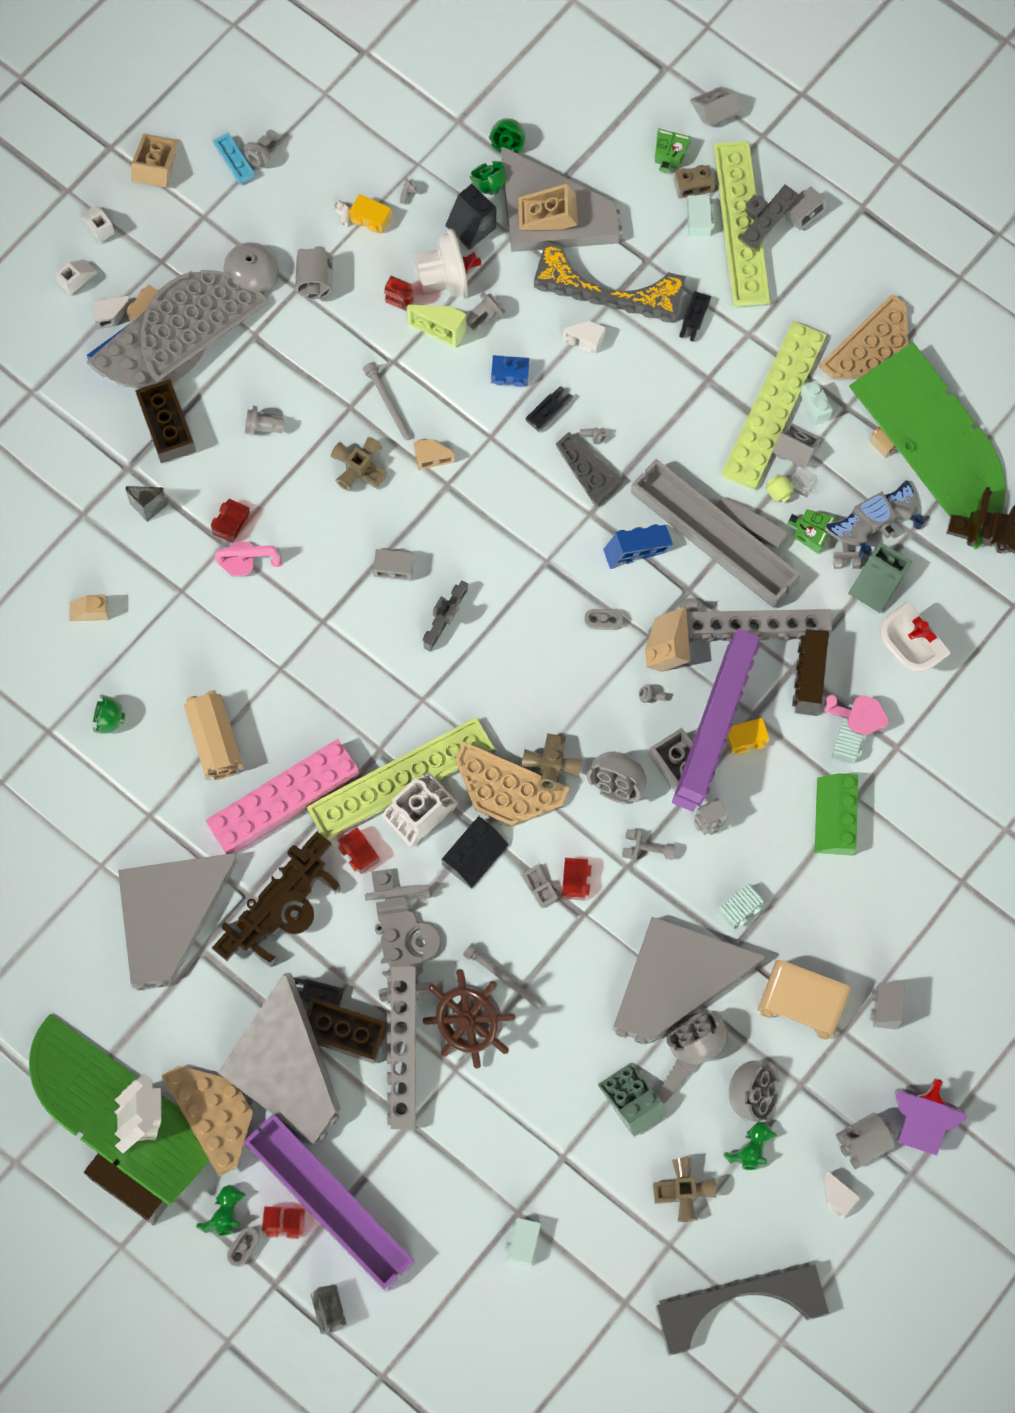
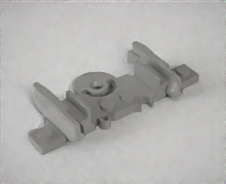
M391 869L372 871L374 892L366 893L365 901L385 898L383 902H376L378 921L381 923L375 925V933L378 935L383 934L381 942L384 957L381 960V964H389L390 968L387 971H391V966L416 967L417 1003L419 1002V995L433 994L429 990L430 984H435L443 991V980L418 984V976L423 972L422 961L430 960L436 956L441 947V937L437 929L431 924L424 922L416 923L415 915L408 911L406 899L430 898L428 885H412L402 888V886L393 887ZM418 929L420 930V932L416 933L412 937L411 942L413 948L416 951L423 952V955L414 954L408 947V939L410 935ZM423 939L425 945L419 946L418 941ZM382 971V974L387 977V971ZM403 981L398 982L396 990L399 993L405 992L407 984ZM387 983L388 988L378 990L380 1001H387V991H391V983ZM403 1001L398 1002L396 1005L397 1012L404 1013L407 1010V1004ZM405 1022L397 1023V1025L406 1024Z

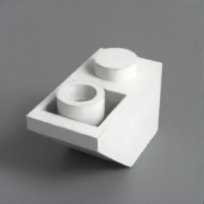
M94 206L80 215V218L99 243L115 234L111 221L98 207Z
M84 259L68 262L55 275L58 284L69 295H72L98 272Z
M120 295L115 298H102L92 302L97 329L117 326L127 313V308L130 305L129 296Z
M585 321L564 328L562 340H565L570 345L579 346L586 352L596 354L605 336V327L591 321Z
M828 1171L823 1177L826 1205L843 1219L860 1197L850 1185L847 1187L841 1182L842 1178L834 1172L831 1174Z

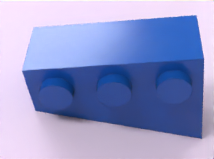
M654 524L648 528L636 527L629 531L619 530L615 532V535L603 551L609 568L613 569L616 568V564L626 561L627 564L633 563L632 559L643 556L644 559L667 553L673 543L667 526Z

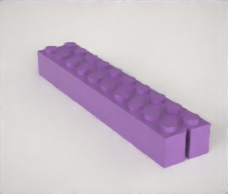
M738 628L728 643L671 803L693 812L706 799L710 790L708 785L712 782L716 773L714 768L721 759L720 751L724 749L727 739H725L726 734H729L733 724L730 722L738 710V707H736L737 702H740L744 693L742 688L743 686L745 687L749 679L748 671H751L754 664L752 659L754 655L756 656L760 647L757 644L759 636Z
M272 1114L260 1125L264 1133L261 1135L256 1129L244 1141L245 1146L377 1285L386 1292L398 1280L397 1274L399 1273L402 1276L414 1264V1260L292 1132Z

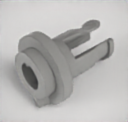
M268 130L266 135L262 136L256 143L249 142L245 145V157L250 164L260 168H264L270 160L269 155L274 151L276 145L281 143L280 140H273L278 135L275 131Z
M483 292L480 295L483 301L472 309L466 317V321L473 331H476V328L484 324L494 314L500 317L506 312L491 293L487 295Z
M254 405L252 410H247L246 434L254 436L255 430L276 431L282 434L284 416L280 417L274 414L257 412L258 406Z

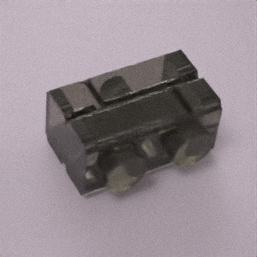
M336 1284L319 1287L310 1294L321 1334L340 1331L347 1325Z

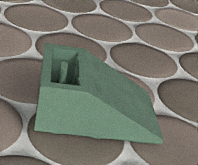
M880 542L848 594L881 613L909 571L913 561Z
M631 1063L598 1084L623 1124L634 1137L667 1116L661 1099Z

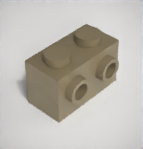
M698 165L690 169L682 168L674 173V184L678 199L713 193L715 182L710 165Z

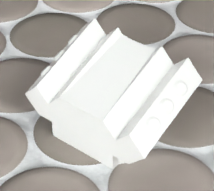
M429 772L422 775L419 779L415 778L391 800L392 804L386 808L382 817L412 847L417 845L421 838L427 836L438 823L443 821L448 813L454 811L458 803Z
M144 1073L115 1099L120 1107L114 1112L117 1114V1132L114 1134L121 1139L115 1147L122 1153L137 1141L156 1140L158 1129L160 1128L161 1088H153V1081Z

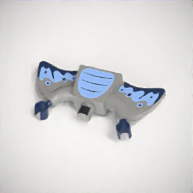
M905 480L892 493L884 494L881 491L856 505L847 518L826 524L825 530L846 544L861 546L859 557L863 559L864 553L869 558L872 548L866 545L868 543V534L873 536L881 531L886 538L891 537L895 533V530L891 527L895 518H904L908 521L910 519L913 521L915 529H921V524H924V517L920 514L913 515L916 508V496L910 481Z

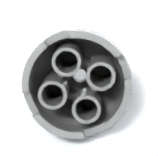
M255 242L239 244L228 253L224 261V272L232 274L234 279L231 280L236 286L239 284L240 289L247 290L250 293L260 291L264 294L269 290L271 291L278 281L279 270L276 257L270 249L262 244Z
M610 751L599 755L587 772L589 784L591 786L595 785L601 790L600 795L620 804H628L629 801L638 802L646 786V774L640 763L622 752Z
M713 1010L708 1014H704L701 1011L690 1015L676 1025L678 1029L673 1034H668L666 1042L678 1060L686 1064L695 1065L707 1062L717 1056L726 1044L728 1032L723 1019L717 1011ZM690 1023H693L696 1027V1032L698 1033L697 1036L694 1034L692 1028L690 1027Z
M753 1060L742 1064L734 1072L729 1085V1101L734 1112L741 1118L760 1123L762 1120H768L773 1114L780 1095L775 1094L780 1076L774 1064ZM761 1096L772 1098L769 1106L767 1099L761 1098Z

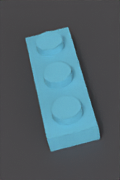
M229 132L213 140L214 146L239 185L255 177V173Z

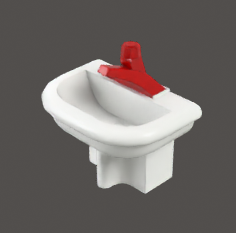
M448 229L447 233L440 237L437 250L414 254V262L422 294L448 290L452 296L461 297L462 299L468 297L466 275L469 269L482 265L480 258H476V253L474 252L466 257L462 256L458 239L453 229Z
M905 602L882 621L880 638L895 659L908 670L914 672L926 671L951 654L949 649L930 628L928 622L915 611L909 602Z

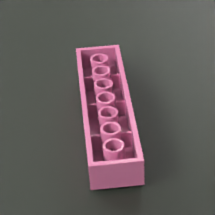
M336 739L206 819V824L225 854L237 853L306 810V806L360 776L359 769L339 739Z

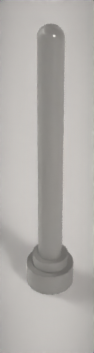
M376 362L366 364L363 367L365 375L372 378L404 440H409L410 434L378 376L379 368Z
M471 943L465 950L463 956L468 960H476L537 1009L543 1007V1003L482 956L478 950L479 947Z

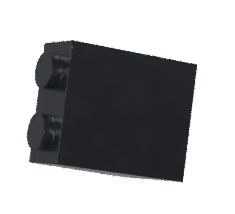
M470 184L458 194L445 226L448 229H453L457 238L470 250L496 229V206L473 184Z

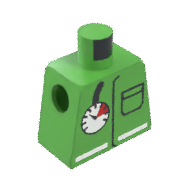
M658 128L654 162L660 164V172L669 173L671 167H680L690 147L691 136Z
M807 509L802 518L792 514L787 524L797 528L794 535L796 540L819 554L829 535L825 530V526L828 523L835 522L836 517Z

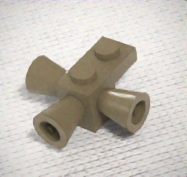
M367 437L362 450L355 447L351 452L342 442H338L332 450L331 458L346 463V471L335 479V482L344 490L351 491L358 477L377 489L386 478L387 472L372 463V457L382 449V445L374 438Z
M547 733L543 755L524 749L522 767H541V778L538 786L544 791L556 790L560 771L579 777L582 758L562 759L566 736Z
M692 1158L673 1159L672 1163L677 1178L674 1181L653 1182L655 1204L679 1202L678 1222L697 1221L692 1201H695L697 1196L716 1198L715 1178L696 1183L695 1177H690Z

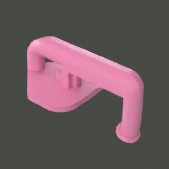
M234 542L228 548L219 549L214 554L217 563L231 576H246L250 574L253 570L254 557L271 556V564L274 567H279L282 564L276 547L270 545L253 546L250 542Z
M829 695L823 706L825 712L847 718L849 728L863 735H868L879 729H885L889 723L878 700L867 696L857 697L851 710L837 706V698L834 695Z

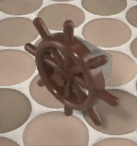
M458 969L456 971L458 986L446 994L435 984L429 985V990L440 1001L437 1005L436 1016L424 1017L422 1022L425 1025L437 1024L441 1035L447 1042L441 1050L442 1056H447L454 1047L459 1051L471 1053L473 1066L479 1069L481 1067L479 1052L485 1050L490 1045L495 1046L503 1054L509 1053V1048L498 1037L501 1033L502 1022L514 1021L516 1015L514 1013H501L497 1002L491 996L497 987L495 981H491L484 990L478 986L466 984L464 971ZM456 996L461 997L458 1004L452 1000ZM448 1007L453 1010L452 1013L455 1016H448ZM458 1023L459 1026L456 1029V1031H454L450 1024ZM465 1030H467L469 1041L461 1038ZM476 1033L481 1038L484 1037L485 1040L477 1042Z

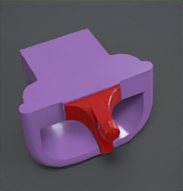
M935 1078L930 1089L925 1094L904 1088H897L894 1092L897 1098V1106L900 1112L904 1114L897 1142L936 1156L938 1155L945 1130H953L960 1125L961 1121L967 1119L965 1112L961 1108L941 1099L939 1093L943 1085L941 1079Z

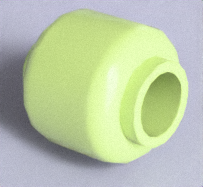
M777 474L766 482L768 484L766 491L773 501L778 502L782 500V502H785L792 497L790 493L794 487L785 475L780 476Z

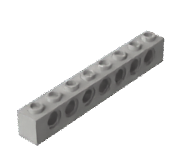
M831 609L687 612L689 642L701 639L705 642L713 641V639L730 641L737 629L731 627L732 624L739 625L740 629L759 636V640L763 641L770 638H778L779 640L797 638L800 640L801 635L805 634L806 629L829 632V637L832 632ZM774 623L778 628L773 629L769 624ZM794 623L797 627L790 628L788 624ZM807 623H814L816 627L810 628ZM717 624L721 629L716 630L712 625ZM750 624H757L759 628L753 629L750 627ZM700 625L702 629L696 630L693 626Z
M391 966V971H387V983H391V991H387V1003H391V1011H387V1023H391V1031L387 1032V1044H391V1052H387V1064H391V1072H387V1084H391V1092H387V1105H391V1113H387V1125H391V1129H416V967ZM400 981L407 984V990L403 993H399L396 990V985ZM403 1001L407 1004V1010L404 1013L397 1012L396 1005L398 1002ZM405 1022L407 1024L406 1032L398 1033L396 1031L397 1023ZM397 1043H406L407 1050L405 1053L400 1054L396 1051ZM399 1062H404L407 1065V1071L404 1074H399L396 1071V1065ZM400 1082L407 1085V1091L404 1094L396 1092V1085ZM398 1103L406 1104L407 1111L405 1114L400 1115L396 1112V1105Z

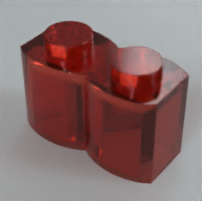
M391 275L384 288V293L386 294L385 302L406 311L408 305H412L414 302L412 284Z
M229 498L226 503H222L219 509L220 514L212 520L210 527L213 535L233 543L247 521L250 510L249 507Z
M358 827L338 839L339 846L337 848L343 857L347 855L350 859L348 863L354 872L358 871L362 874L380 862L379 856Z
M565 858L561 899L585 901V896H589L590 884L586 883L587 876L591 877L592 865H588V859Z
M264 1206L262 1232L266 1233V1237L278 1238V1234H284L288 1239H299V1236H304L305 1209Z

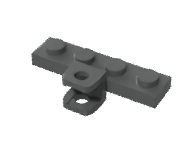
M784 184L769 204L762 197L753 195L746 203V214L754 222L740 237V241L754 251L799 198V194Z
M461 580L459 585L456 584L451 591L452 596L449 601L442 596L440 597L433 609V616L435 617L432 622L433 627L425 633L422 639L424 641V649L431 652L447 624L450 625L459 610V604L468 591V583Z

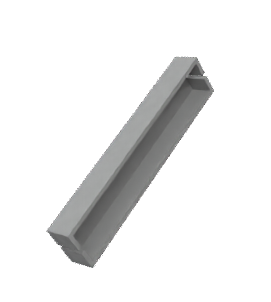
M655 459L646 468L645 474L642 473L632 483V495L772 608H775L798 583L800 573L658 459Z

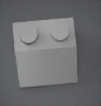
M723 86L690 99L701 121L709 126H716L720 124V121L732 119L741 112L736 93Z
M789 423L780 433L772 452L780 459H787L793 462V465L796 467L806 468L817 451L822 438Z
M905 982L881 983L877 985L876 989L872 990L871 1000L875 1001L874 1009H871L870 1020L873 1021V1027L897 1030L902 1023Z

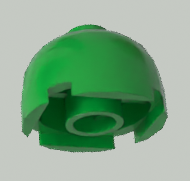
M511 118L497 121L489 135V140L492 143L491 146L499 153H501V148L504 147L515 153L522 150L525 142V130L521 123Z
M492 161L493 165L488 166L484 163L471 171V182L481 193L495 195L502 189L507 178L502 162Z
M100 695L99 697L102 701H97L93 722H97L96 728L93 727V732L100 734L112 733L117 730L119 724L124 723L125 713L122 712V706L117 699Z

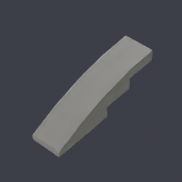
M721 497L715 505L757 540L770 546L779 548L788 535L785 530L771 521L724 497Z

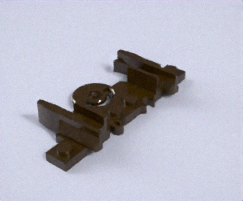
M986 487L982 493L977 511L971 512L969 519L953 514L950 516L946 534L966 539L967 545L973 547L977 541L978 532H982V544L991 547L997 545L996 552L1000 554L1006 548L1009 552L1015 553V505L1010 510L1009 515L999 511L996 513L987 512L990 496L993 492L990 491V487Z
M316 831L302 849H299L296 845L291 846L287 851L291 860L285 867H279V871L283 874L282 877L276 879L271 876V882L258 895L257 903L254 899L247 901V907L250 910H245L240 915L236 925L242 931L238 933L224 921L221 928L225 933L212 946V950L225 961H228L241 947L246 952L252 951L257 958L268 966H274V962L278 960L277 957L268 953L259 944L264 939H267V935L273 936L279 929L288 934H300L310 928L314 920V909L307 898L311 894L313 884L317 879L330 887L335 895L341 890L340 884L336 879L323 870L326 864L320 859L332 846V843ZM297 901L302 903V907L291 905L286 909L285 919L287 923L284 924L281 919L282 908L289 902ZM297 911L298 915L296 917H292L291 912Z

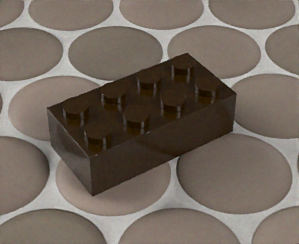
M171 379L135 390L160 463L196 452Z
M806 629L805 634L801 635L798 643L797 675L794 680L795 693L792 699V706L795 707V713L817 716L822 705L829 632Z
M311 997L306 1014L317 1044L375 1064L388 1029L387 1022Z
M97 1153L83 1173L91 1181L154 1226L168 1207L167 1203L117 1167L118 1163L116 1161L111 1163Z

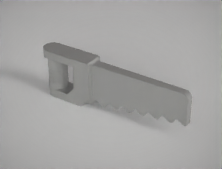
M678 1059L676 1060V1065L672 1067L673 1070L669 1072L670 1075L666 1076L667 1080L663 1081V1085L660 1086V1090L656 1094L663 1104L670 1099L687 1076L699 1064L691 1065L683 1063Z

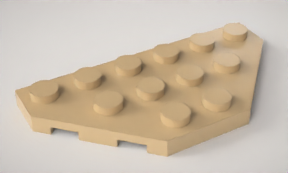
M892 294L820 363L819 368L832 379H859L908 345L906 304Z
M464 741L455 759L475 811L509 826L561 807L569 791V787L557 783L556 790L544 791L538 786L541 775Z
M182 1066L162 1074L163 1082L218 1176L221 1177L236 1169L253 1118V1111L240 1089L224 1077Z

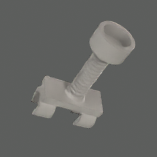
M842 542L843 552H834L833 555L834 569H841L842 559H852L853 569H860L861 558L859 557V552H850V545Z
M627 829L625 838L636 840L635 850L623 848L622 857L637 860L638 851L643 850L663 853L665 859L673 860L675 844L668 843L667 846L661 847L659 845L642 843V831Z

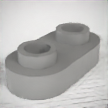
M590 609L586 612L584 621L586 626L591 629L616 630L622 625L623 617L619 611L614 609ZM596 618L597 622H591V619ZM610 619H615L616 622H615V623H611L609 620H610Z
M245 1228L239 1233L227 1254L231 1265L241 1267L247 1263L260 1240L259 1234L255 1229ZM247 1236H253L252 1242H246ZM237 1253L242 1254V1258L240 1260H235V1255Z

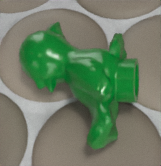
M764 1122L756 1123L747 1131L748 1135L745 1138H750L751 1141L745 1144L738 1152H724L723 1156L730 1164L734 1162L742 1163V1169L757 1170L758 1165L767 1164V1159L762 1157L763 1146L770 1139L777 1137V1134Z
M234 1185L224 1186L216 1197L217 1201L215 1202V1204H220V1207L209 1221L197 1223V1229L204 1233L215 1230L217 1236L232 1234V1228H238L241 1225L239 1221L235 1220L234 1208L238 1201L247 1195Z

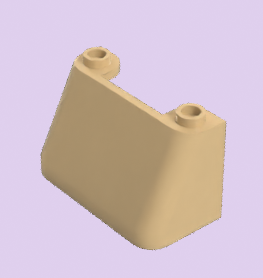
M776 960L757 1011L767 1018L780 1015L814 1028L819 1038L828 1040V1038L832 1039L851 988L841 982L791 963Z

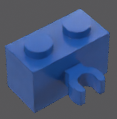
M493 355L491 383L499 386L505 384L516 387L528 386L530 358Z

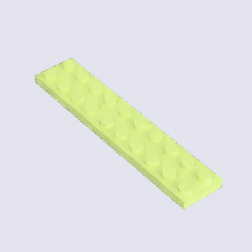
M749 141L714 143L713 151L733 307L769 304L770 296L763 243L761 242L753 251L740 241V237L754 222L746 214V203L753 195H756Z
M795 321L792 322L722 471V477L756 490L780 433L788 421L802 386L806 382L827 334Z
M475 717L306 806V809L320 834L329 840L385 810L392 804L391 800L415 778L419 779L422 775L430 772L439 781L458 771L455 759L463 741L489 753L494 752L495 748Z

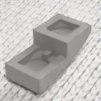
M538 864L520 874L541 908L558 899Z

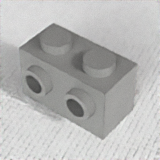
M810 186L799 194V198L785 213V219L797 229H803L826 210V198Z
M376 549L373 567L374 577L411 581L414 553H410L408 550Z
M719 798L697 808L694 824L698 831H702L703 835L708 833L710 835L715 834L720 830V827L725 825L728 814Z

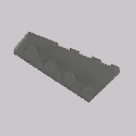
M570 432L556 443V448L595 507L622 483V480Z

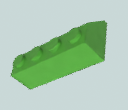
M838 773L817 778L814 853L854 855L857 841V774Z

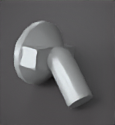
M406 178L400 199L402 204H407L409 193H418L416 190L418 186L414 180Z
M597 427L580 429L581 437L592 436L593 443L599 444L606 439L607 430Z
M692 598L685 599L681 602L680 608L685 607L686 612H698V608L702 607V602L695 601Z
M645 684L639 690V697L643 703H651L652 699L666 701L667 694L654 692V687L649 684Z

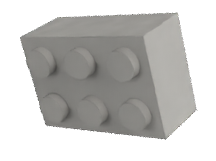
M683 728L653 745L649 750V756L674 791H676L693 743Z

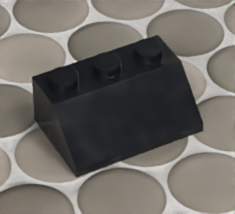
M478 816L443 856L441 863L443 867L472 889L509 844L492 825Z

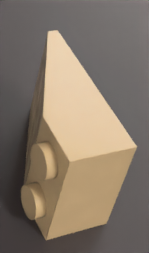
M143 133L132 161L131 181L157 187H167L177 151L178 140Z
M568 184L518 197L520 230H562L578 225L577 194Z
M685 607L655 617L645 648L647 668L663 672L690 662L687 612Z

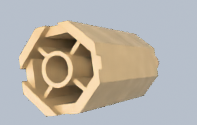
M211 690L199 697H188L184 708L206 780H210V777H214V780H221L237 774L236 769L239 768L241 771L244 768L221 694Z

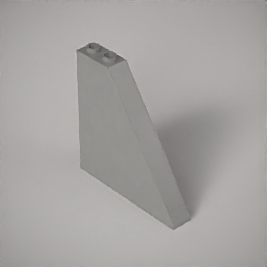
M505 147L501 148V162L505 167L507 177L504 190L511 252L543 250L545 241L562 245L563 248L619 243V236H622V225H618L620 209L616 210L615 202ZM568 184L577 194L578 225L562 230L519 229L518 197Z
M236 853L118 870L130 981L133 989L146 990L148 986L155 985L161 988L168 986V983H173L237 864Z
M651 917L612 1031H615L616 1035L627 1038V1036L635 1038L634 1041L637 1043L650 1044L761 965L764 955Z
M290 973L283 974L218 1073L309 1142L315 1144L319 1141L322 1142L329 1133L326 1130L330 1124L333 1126L339 1118L338 1112L341 1108L293 975Z

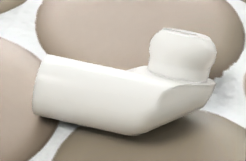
M337 200L333 203V208L341 216L339 224L347 227L350 219V209L344 202Z

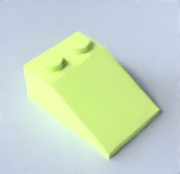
M408 305L407 307L408 325L455 348L466 332V314L459 308L433 305Z

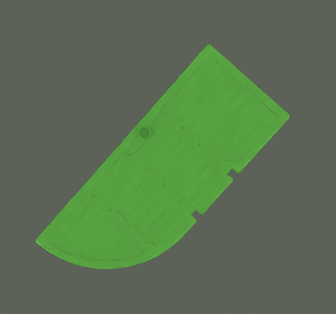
M911 342L849 385L853 393L949 517L953 514L969 519L971 512L977 511L979 499L986 487H990V491H993L990 496L987 512H1003L1006 494L1005 476L995 448L980 427L973 429L971 425L975 421L953 393L949 396L945 393L949 390V387L914 342ZM978 532L977 541L973 546L975 550L982 545V532Z
M52 1014L47 1016L34 1036L29 1054L30 1079L41 1105L63 1128L74 1136L81 1132L83 1134L80 1138L82 1142L111 1163H114L116 1159L119 1160L120 1163L117 1167L171 1206L210 1162L179 1107L161 1094V1123L156 1140L137 1141L122 1153L115 1147L121 1141L114 1134L117 1132V1114L114 1112L120 1107L115 1099L138 1077Z

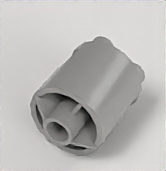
M316 246L314 249H299L297 252L295 290L300 296L310 300L327 297L332 291L333 257L325 251L324 247Z
M875 1112L836 1133L838 1141L842 1144L839 1146L842 1154L845 1157H850V1163L855 1170L895 1147L891 1136L895 1133L892 1124L888 1119L879 1117Z

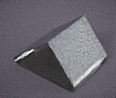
M125 487L130 505L147 522L167 506V498L163 487Z

